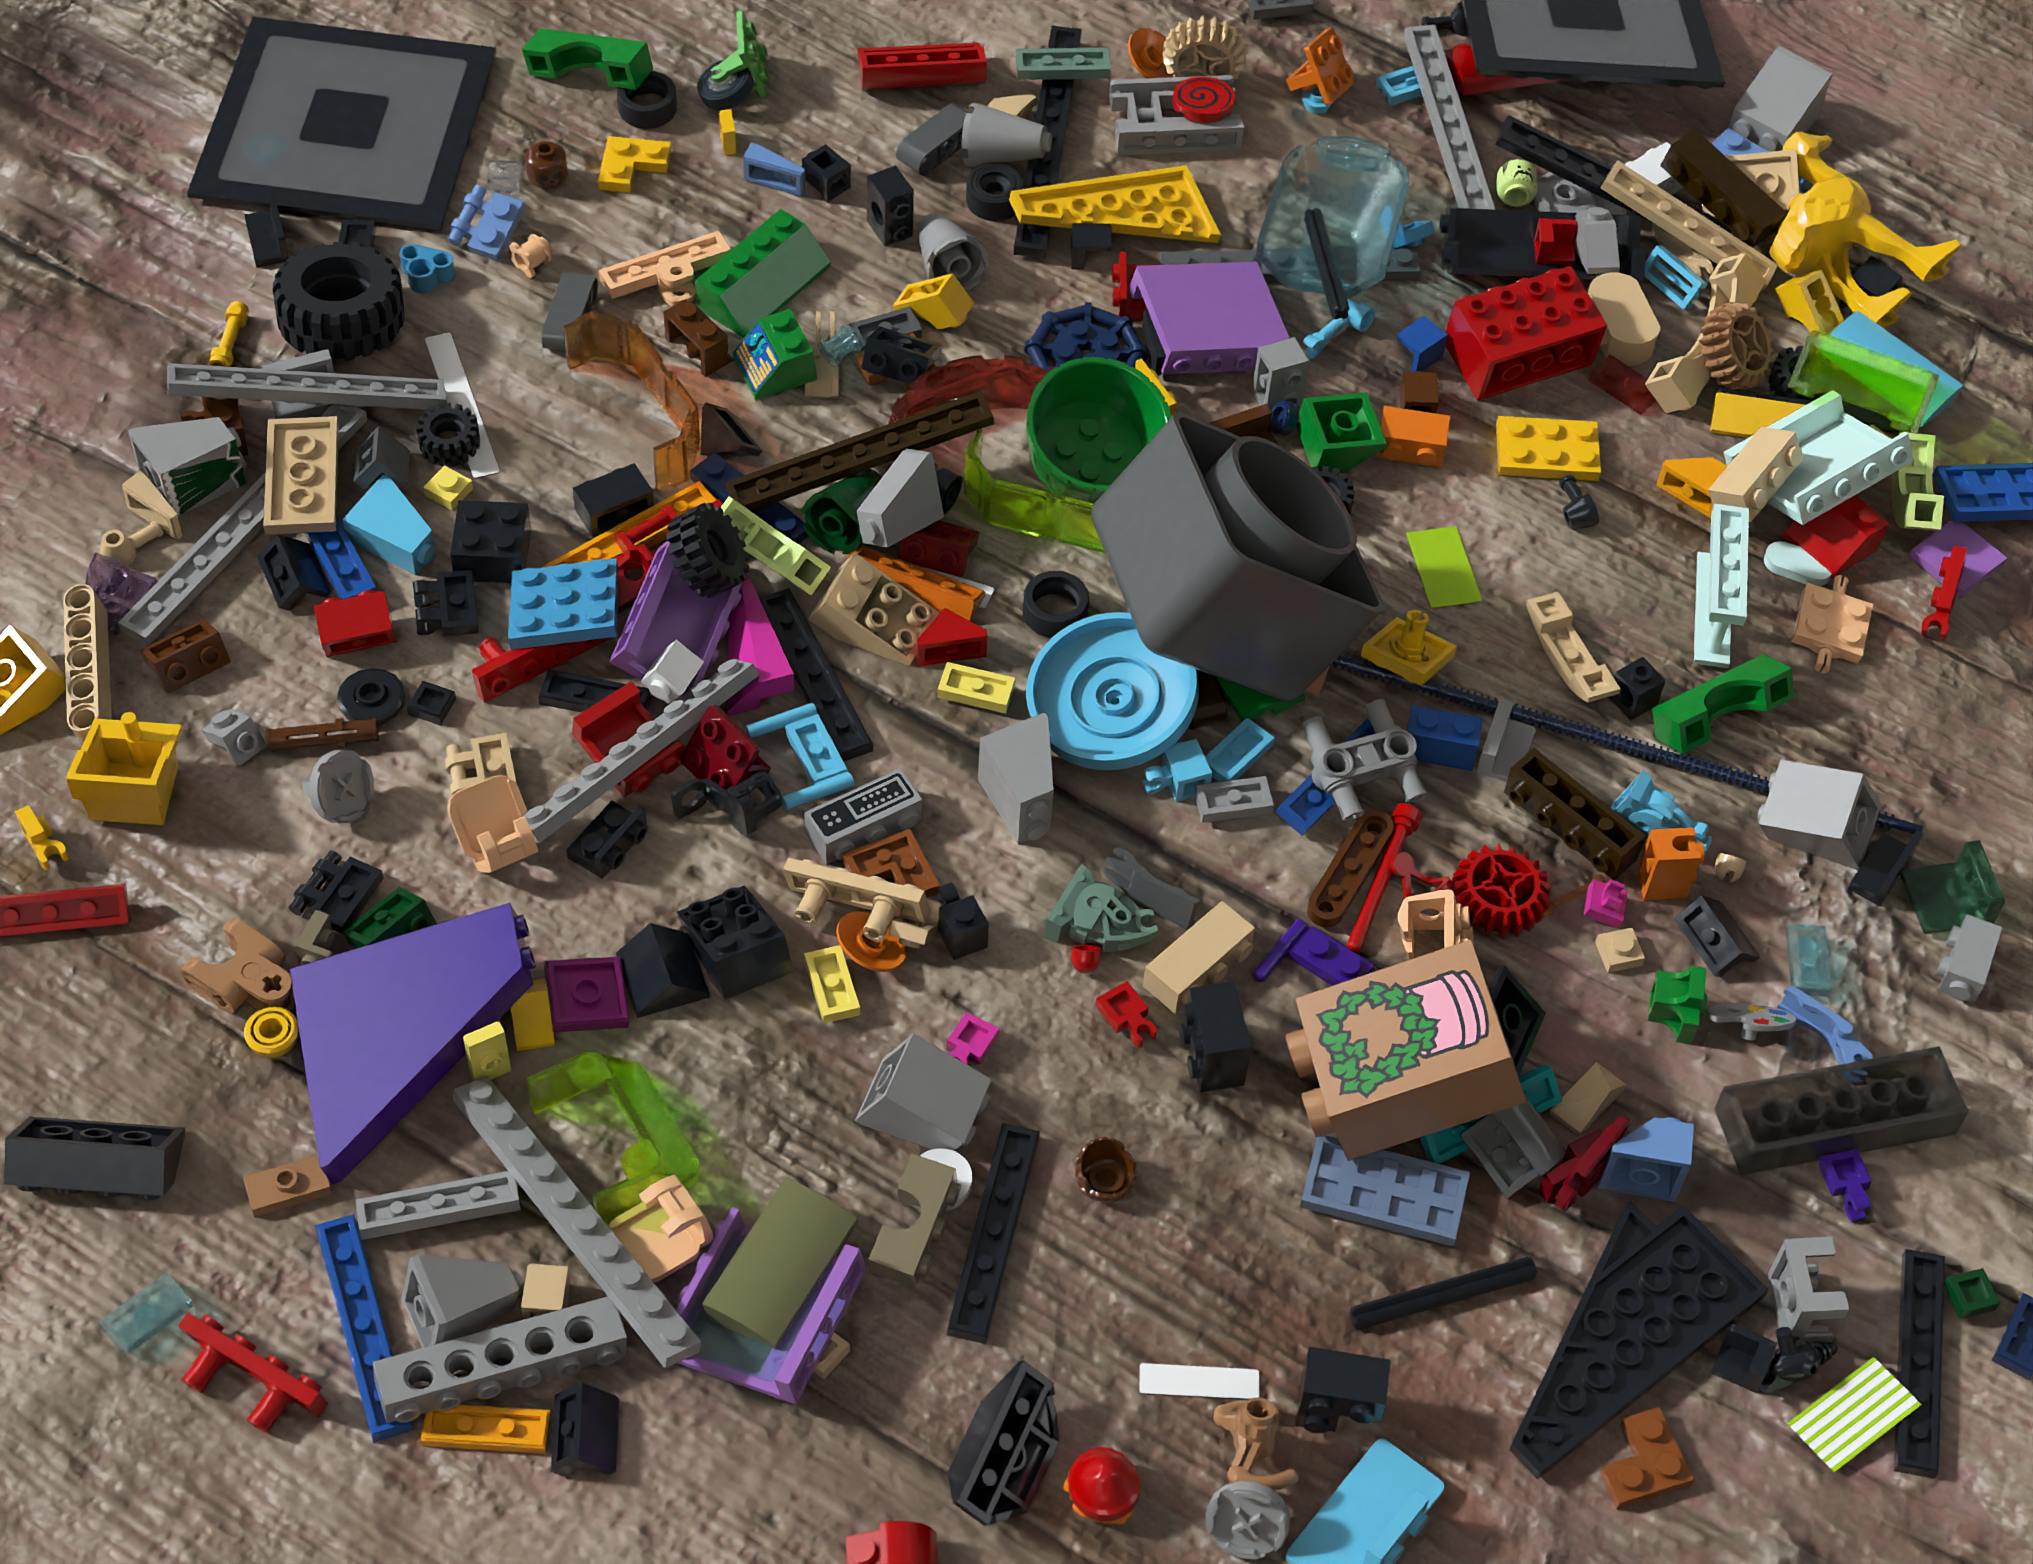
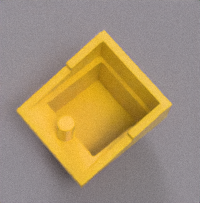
M133 712L124 713L121 720L94 718L81 749L77 750L67 773L66 781L72 798L82 801L90 820L164 825L179 766L176 749L183 726L179 724L138 722Z

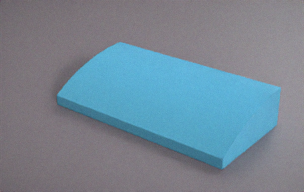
M1858 310L1844 320L1816 350L1820 355L1921 427L1948 408L1963 387V384Z

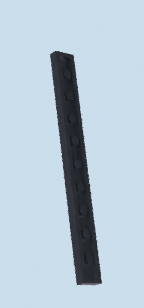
M1052 25L1048 48H1080L1082 29ZM1075 79L1042 80L1035 123L1046 126L1047 132L1052 134V145L1050 152H1045L1043 158L1028 161L1024 189L1058 184ZM1018 220L1013 255L1045 258L1051 226L1022 224Z

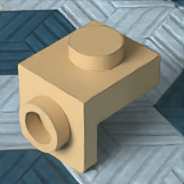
M927 899L931 912L925 923L901 917L892 920L889 935L898 937V943L913 948H920L921 944L925 945L931 942L936 936L939 907L943 906L942 903Z

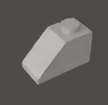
M1602 207L1577 210V231L1574 239V249L1587 274L1619 273L1620 263L1616 223L1608 209Z

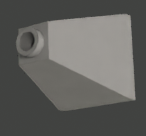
M415 1255L409 1259L401 1300L420 1345L424 1348L482 1332L515 1307L517 1298L523 1294L524 1288L520 1274L517 1271L511 1272L508 1263Z

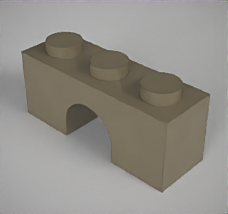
M911 1153L897 1188L899 1202L914 1207L921 1215L913 1226L906 1229H896L883 1224L868 1262L870 1273L915 1288L919 1277L926 1278L933 1260V1255L929 1254L934 1241L940 1242L947 1225V1219H944L943 1216L948 1205L954 1207L961 1184L957 1183L956 1168Z

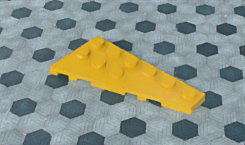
M1187 165L1013 190L1009 197L1019 223L1072 229V223L1111 224V233L1219 243L1221 233Z

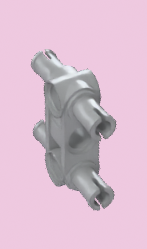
M1384 699L1375 700L1364 708L1376 733L1373 735L1336 744L1332 742L1321 716L1312 717L1301 725L1313 751L1310 759L1314 766L1312 770L1313 782L1321 790L1333 796L1343 822L1354 821L1365 813L1353 786L1391 776L1396 777L1407 804L1417 803L1428 795L1415 769L1418 762L1414 754L1417 748L1416 740L1408 731L1395 725ZM1392 749H1395L1396 751H1398L1399 754H1396L1395 752H1393ZM1328 766H1332L1337 772H1333Z

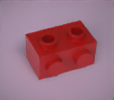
M367 590L359 593L356 597L346 599L334 597L324 600L322 604L314 605L320 641L326 657L397 642L385 591Z

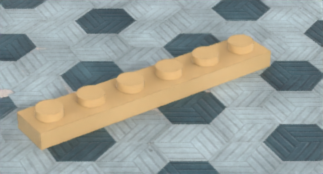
M1620 161L1615 163L1601 186L1602 190L1716 264L1722 259L1746 252L1766 281L1760 292L1768 286L1778 267L1775 262Z

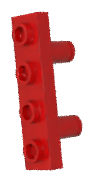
M487 638L479 646L480 654L487 662L471 670L477 695L485 703L548 671V669H552L607 641V638L506 651L496 638Z
M187 1312L179 1323L178 1327L187 1337L200 1344V1348H202L199 1355L184 1376H182V1382L202 1394L222 1363L228 1364V1362L262 1382L268 1390L246 1420L263 1433L268 1434L288 1403H296L317 1417H320L328 1406V1402L319 1393L322 1387L317 1382L303 1374L299 1379H296L286 1373L289 1366L271 1354L266 1359L254 1353L257 1347L242 1336L236 1334L232 1340L221 1332L224 1327L211 1317L204 1314L201 1319H198Z

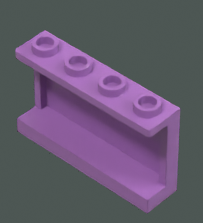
M666 541L655 553L609 662L642 680L660 652L677 639L704 661L684 693L675 699L677 701L691 693V688L695 684L707 680L704 677L706 670L712 666L719 653V650L716 649L717 643L725 636L730 627V621L727 620L728 616L741 600L742 594L739 593L742 583L712 598H707V595L704 597L698 595V589L692 591L688 587L689 581H683L680 577V568L674 567L672 561L675 560L673 554H669L668 546L671 543Z

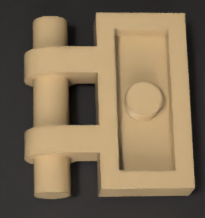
M507 733L470 739L472 751L461 752V747L458 744H451L446 748L447 758L445 759L447 773L451 774L452 784L450 785L451 797L459 790L493 776H507L516 783ZM476 768L477 777L466 778L465 772L467 769Z

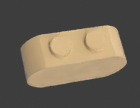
M1616 272L1597 276L1590 283L1588 294L1607 324V329L1600 344L1605 358L1623 366H1636L1645 363L1653 355L1655 341L1661 327L1638 281L1629 275Z

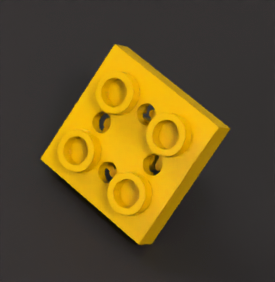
M1410 610L1406 615V621L1396 617L1363 645L1361 657L1373 662L1377 667L1386 668L1402 676L1408 682L1422 686L1454 658L1457 646L1425 631L1429 622V616L1424 613L1422 619L1419 620L1422 611Z

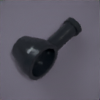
M1462 1L1458 3L1450 16L1432 18L1426 16L1422 18V26L1435 25L1436 29L1449 28L1457 35L1469 36Z
M1573 475L1564 476L1559 481V486L1567 493L1571 500L1563 508V515L1569 528H1589L1598 525L1599 515L1592 497L1588 493H1582Z

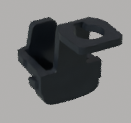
M761 770L754 771L751 778L728 788L727 791L710 779H693L671 793L673 812L678 819L699 810L708 800L730 815L733 827L744 836L755 832L758 822L779 809L783 804L781 791L771 777ZM758 788L766 800L755 805L751 792ZM693 790L701 791L689 805H681L683 797L688 792Z

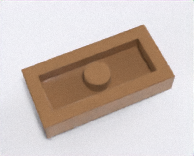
M318 1155L243 1177L254 1217L332 1194L328 1177L320 1168Z

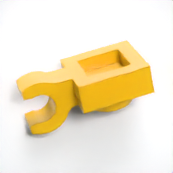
M29 805L15 811L22 833L37 855L39 863L44 870L51 869L47 858L52 854H59L64 862L69 859L62 842L47 838L52 835V832L43 815L36 818Z

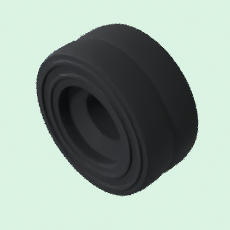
M988 163L978 166L969 174L966 182V203L968 208L977 217L988 221H1002L1013 217L1015 212L1009 197L1011 191L1023 189L1022 177L1014 168L1005 164ZM988 190H1000V191H1002L1003 193H1002V194H989V193H987V191H988Z

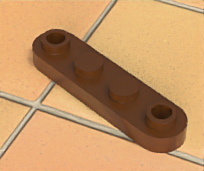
M1368 810L1354 824L1309 898L1307 914L1316 925L1333 927L1339 924L1390 841L1394 824L1387 813L1380 810ZM1369 831H1376L1378 834L1374 835ZM1325 909L1330 911L1331 913H1324L1320 910Z

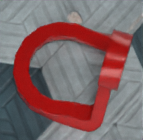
M1406 852L1396 853L1391 857V871L1397 876H1402L1404 899L1412 896L1410 876L1426 884L1439 886L1434 891L1449 890L1453 885L1449 876L1434 879L1415 870L1414 860Z

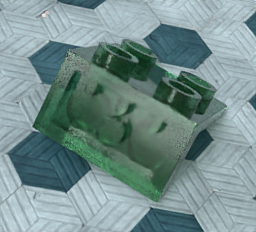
M1980 840L1966 842L1960 856L1954 863L1905 869L1901 873V879L1924 934L1951 931L1953 925L1960 927L1966 914L1994 924L2005 903V898Z

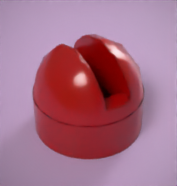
M1074 945L1071 947V963L1078 972L1084 974L1091 973L1098 967L1101 957L1100 947L1094 945Z

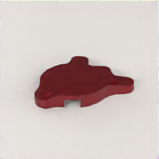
M1621 1114L1612 1125L1609 1124L1600 1137L1585 1151L1555 1196L1557 1200L1556 1208L1566 1212L1577 1202V1194L1584 1197L1599 1181L1613 1144L1630 1134L1628 1128L1631 1121L1629 1118Z

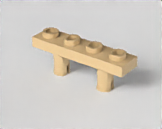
M788 858L783 868L790 890L804 894L795 914L799 921L808 925H815L826 900H832L872 910L863 928L864 935L875 942H883L895 916L925 923L931 912L925 891L911 884L900 885L888 882L878 876L867 877L852 873L845 868L834 869L819 865L808 859L801 861Z

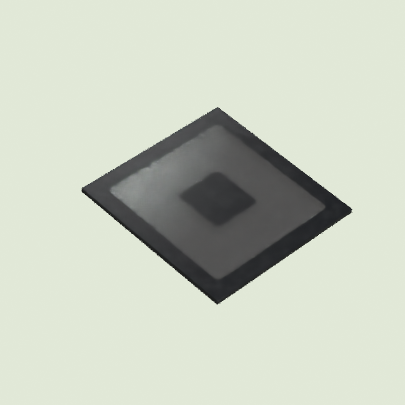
M1462 0L1476 74L1488 77L1506 75L1520 79L1541 77L1547 80L1575 79L1579 82L1594 80L1606 81L1611 84L1629 82L1643 86L1664 84L1671 87L1698 86L1702 89L1724 88L1725 81L1700 0Z
M253 16L188 188L187 197L270 208L267 193L274 192L279 210L357 220H375V222L442 230L497 53L496 47Z

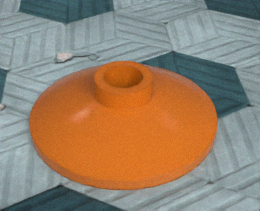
M1140 28L1130 36L1128 40L1130 59L1138 72L1145 78L1173 77L1172 74L1167 73L1166 64H1164L1163 60L1166 37L1150 28Z
M854 911L844 915L837 925L836 935L841 948L853 961L867 969L878 972L893 971L902 964L906 956V947L898 943V937L889 935L891 925L883 942H875L867 938L863 931L871 913Z

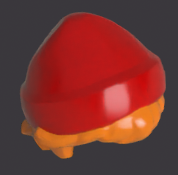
M1106 1447L1093 1448L1082 1453L1073 1463L1068 1479L1063 1484L1064 1490L1070 1494V1499L1074 1503L1072 1508L1078 1515L1104 1524L1126 1523L1139 1499L1141 1490L1140 1477L1132 1462L1123 1453Z

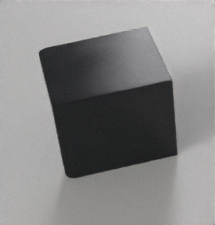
M1072 223L1071 269H1084L1086 251H1111V224Z
M1731 1324L1713 1365L1712 1374L1756 1393L1766 1375L1778 1343L1738 1325Z

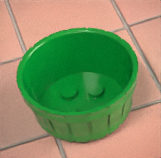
M1085 357L1081 360L1078 358L1061 364L1059 368L1056 367L1048 372L1041 379V382L1038 383L1030 398L1027 411L1026 431L1028 450L1035 472L1054 494L1074 504L1093 506L1172 417L1169 406L1164 401L1165 398L1159 388L1153 382L1151 383L1150 379L1134 367L1131 368L1128 364L1110 358L1107 360L1103 357Z

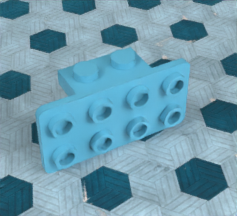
M1378 1439L1289 1547L1286 1553V1560L1289 1564H1395L1405 1549L1402 1546L1403 1542L1409 1535L1416 1537L1429 1519L1426 1513L1443 1493L1444 1483L1386 1439Z

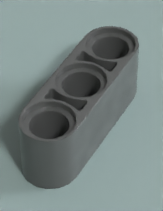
M956 103L949 104L900 142L896 150V158L921 176L928 174L962 148L963 124L965 115L969 112Z
M563 272L544 323L542 332L543 348L570 353L578 352L597 298V276Z

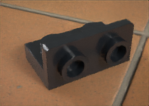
M879 326L866 339L861 367L865 371L917 387H923L926 384L929 367L940 356L941 345Z
M611 800L566 850L567 858L603 879L611 869H617L623 862L627 851L634 844H639L646 836L648 831L646 810L639 806L634 812H631Z

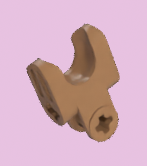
M231 918L222 927L225 931L227 944L236 952L229 961L214 965L207 964L199 958H192L180 969L186 984L191 989L228 1013H234L244 1002L257 1011L268 1007H281L293 1013L296 1009L291 977L286 970L280 967L286 960L283 951L269 938L238 918Z

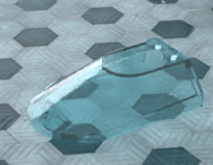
M1329 136L1317 138V144L1307 147L1300 144L1284 158L1257 240L1256 257L1285 288L1325 295L1304 221L1305 211L1308 208L1312 210L1318 208L1322 211L1347 299L1385 279L1409 186V173L1403 161L1397 162L1392 158L1389 149L1361 138Z

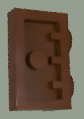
M205 619L140 650L145 663L157 673L161 685L167 693L230 663L229 655L219 632Z

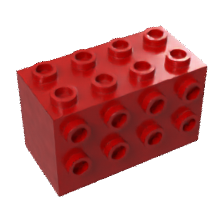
M1568 266L1559 270L1551 269L1545 274L1532 278L1525 277L1516 283L1503 287L1495 286L1486 292L1473 296L1465 295L1454 302L1446 327L1447 340L1445 347L1476 400L1479 401L1593 365L1607 329V324L1573 268Z

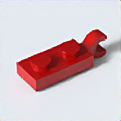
M1953 545L1950 557H1943L1939 576L1944 577L1942 587H1935L1930 607L1936 608L1935 613L1927 616L1922 622L1921 635L1926 637L1928 629L1932 626H1937L1941 629L1940 640L1944 641L1948 636V623L1966 564L1967 548Z

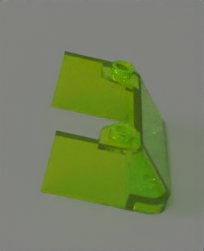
M1812 330L1807 336L1788 387L1795 388V392L1810 398H1814L1815 393L1827 394L1833 390L1841 395L1843 401L1886 416L1887 419L1892 421L1890 424L1892 428L1917 434L1938 383L1939 375L1835 336Z
M583 1052L528 1077L527 1085L531 1109L536 1115L585 1091L606 1084L628 1121L638 1142L627 1147L621 1157L622 1170L627 1179L592 1195L594 1209L609 1227L611 1221L642 1203L643 1201L640 1199L639 1194L661 1179L675 1174L686 1189L693 1186L699 1177V1163L641 1063L633 1059L597 1052Z

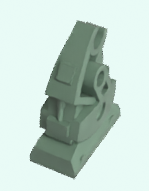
M1081 864L1048 916L1044 938L1059 942L1069 935L1075 942L1089 945L1090 943L1101 944L1103 952H1116L1138 947L1157 938L1158 927L1157 925L1145 927L1141 924L1143 922L1153 923L1155 916L1153 910H1139L1135 902L1122 895L1123 893L1106 883L1094 881L1092 871Z

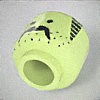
M1518 159L1503 164L1497 174V194L1499 199L1503 203L1515 207L1527 205L1534 200L1538 192L1536 168L1530 162Z

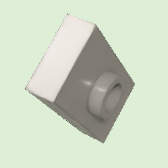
M1266 776L1195 785L1194 795L1202 823L1273 814L1274 804Z

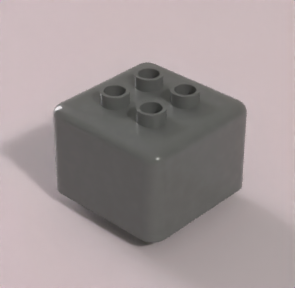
M1176 412L1092 507V521L1139 637L1145 647L1158 656L1279 700L1292 701L1301 696L1384 611L1383 600L1356 546L1357 533L1354 523L1342 501L1316 471L1285 448L1269 440L1256 436L1239 437L1188 414Z

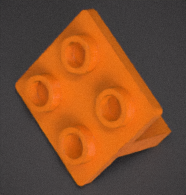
M1333 27L1325 29L1304 48L1308 61L1286 79L1290 91L1302 88L1305 92L1318 87L1326 106L1334 103L1354 84L1352 68L1346 62L1342 51V41L1336 35Z

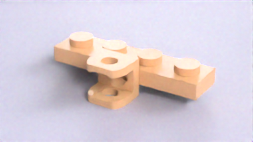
M716 231L598 270L599 278L612 299L658 285V292L668 305L674 306L685 299L689 302L696 300L695 287L691 282L694 279V272L713 266L730 252L731 248L720 232ZM677 292H684V293H685V294L682 295V296H676V295H674V294L677 293Z

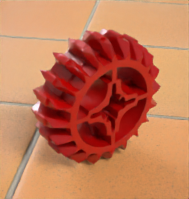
M1498 844L1494 851H1491L1484 845L1480 849V853L1472 850L1468 854L1467 859L1460 861L1452 877L1453 885L1451 890L1456 897V903H1461L1462 907L1469 906L1470 920L1473 921L1474 931L1483 927L1486 929L1487 937L1493 931L1499 932L1502 939L1507 936L1508 931L1518 937L1523 929L1530 932L1534 928L1535 923L1542 921L1545 911L1548 910L1550 904L1551 884L1547 882V871L1539 870V860L1528 861V851L1519 855L1516 854L1514 846L1509 851H1505ZM1485 877L1486 881H1482L1480 886L1474 887L1473 883L1476 880ZM1521 896H1528V900L1525 903L1517 905L1516 901H1519Z

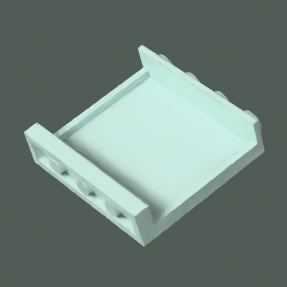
M1832 390L1767 427L1796 432L1803 453L1801 463L1767 503L1801 525H1804L1913 462L1909 434L1904 432L1893 439L1886 437L1845 413L1841 395ZM1753 436L1724 452L1726 465H1729Z

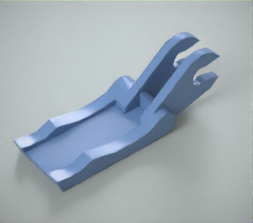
M1792 985L1786 988L1783 992L1785 996L1782 1003L1777 1008L1793 1014L1796 1017L1797 1024L1813 1030L1828 1042L1830 1049L1835 1054L1842 1074L1847 1079L1854 1082L1862 1081L1863 1078L1858 1073L1869 1072L1868 1062L1873 1063L1874 1059L1868 1049L1853 1035L1852 1024Z

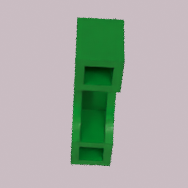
M540 28L522 48L528 72L531 76L557 79L573 70L595 68L605 72L609 86L636 90L654 69L647 42Z
M1764 653L1652 708L1656 739L1684 754L1711 740L1709 725L1717 717L1737 710L1768 712L1794 699L1792 668Z

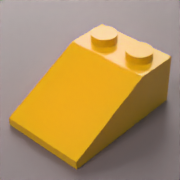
M9 625L0 635V735L48 709L66 690L65 673L36 639L12 625Z

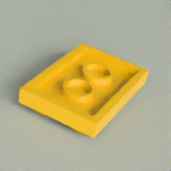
M1498 416L1496 422L1498 475L1562 479L1566 475H1573L1576 480L1599 481L1601 466L1597 422Z

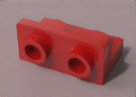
M1119 252V263L1112 264V283H1118V287H1113L1112 307H1118V314L1121 317L1128 316L1133 321H1143L1144 309H1147L1144 299H1132L1129 287L1136 266L1145 265L1126 264V252Z

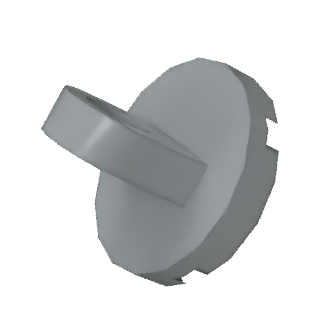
M332 750L319 759L313 768L311 776L301 779L303 794L310 796L312 806L319 816L332 823H351L362 817L366 812L363 809L366 807L367 802H371L374 794V777L371 767L366 760L361 759L357 755L358 753L354 751Z
M1237 1481L1224 1485L1213 1494L1208 1504L1206 1529L1211 1536L1212 1534L1213 1538L1217 1541L1216 1545L1222 1551L1232 1556L1254 1560L1263 1558L1266 1553L1272 1552L1274 1549V1552L1280 1549L1288 1536L1290 1514L1284 1500L1273 1489L1260 1483Z

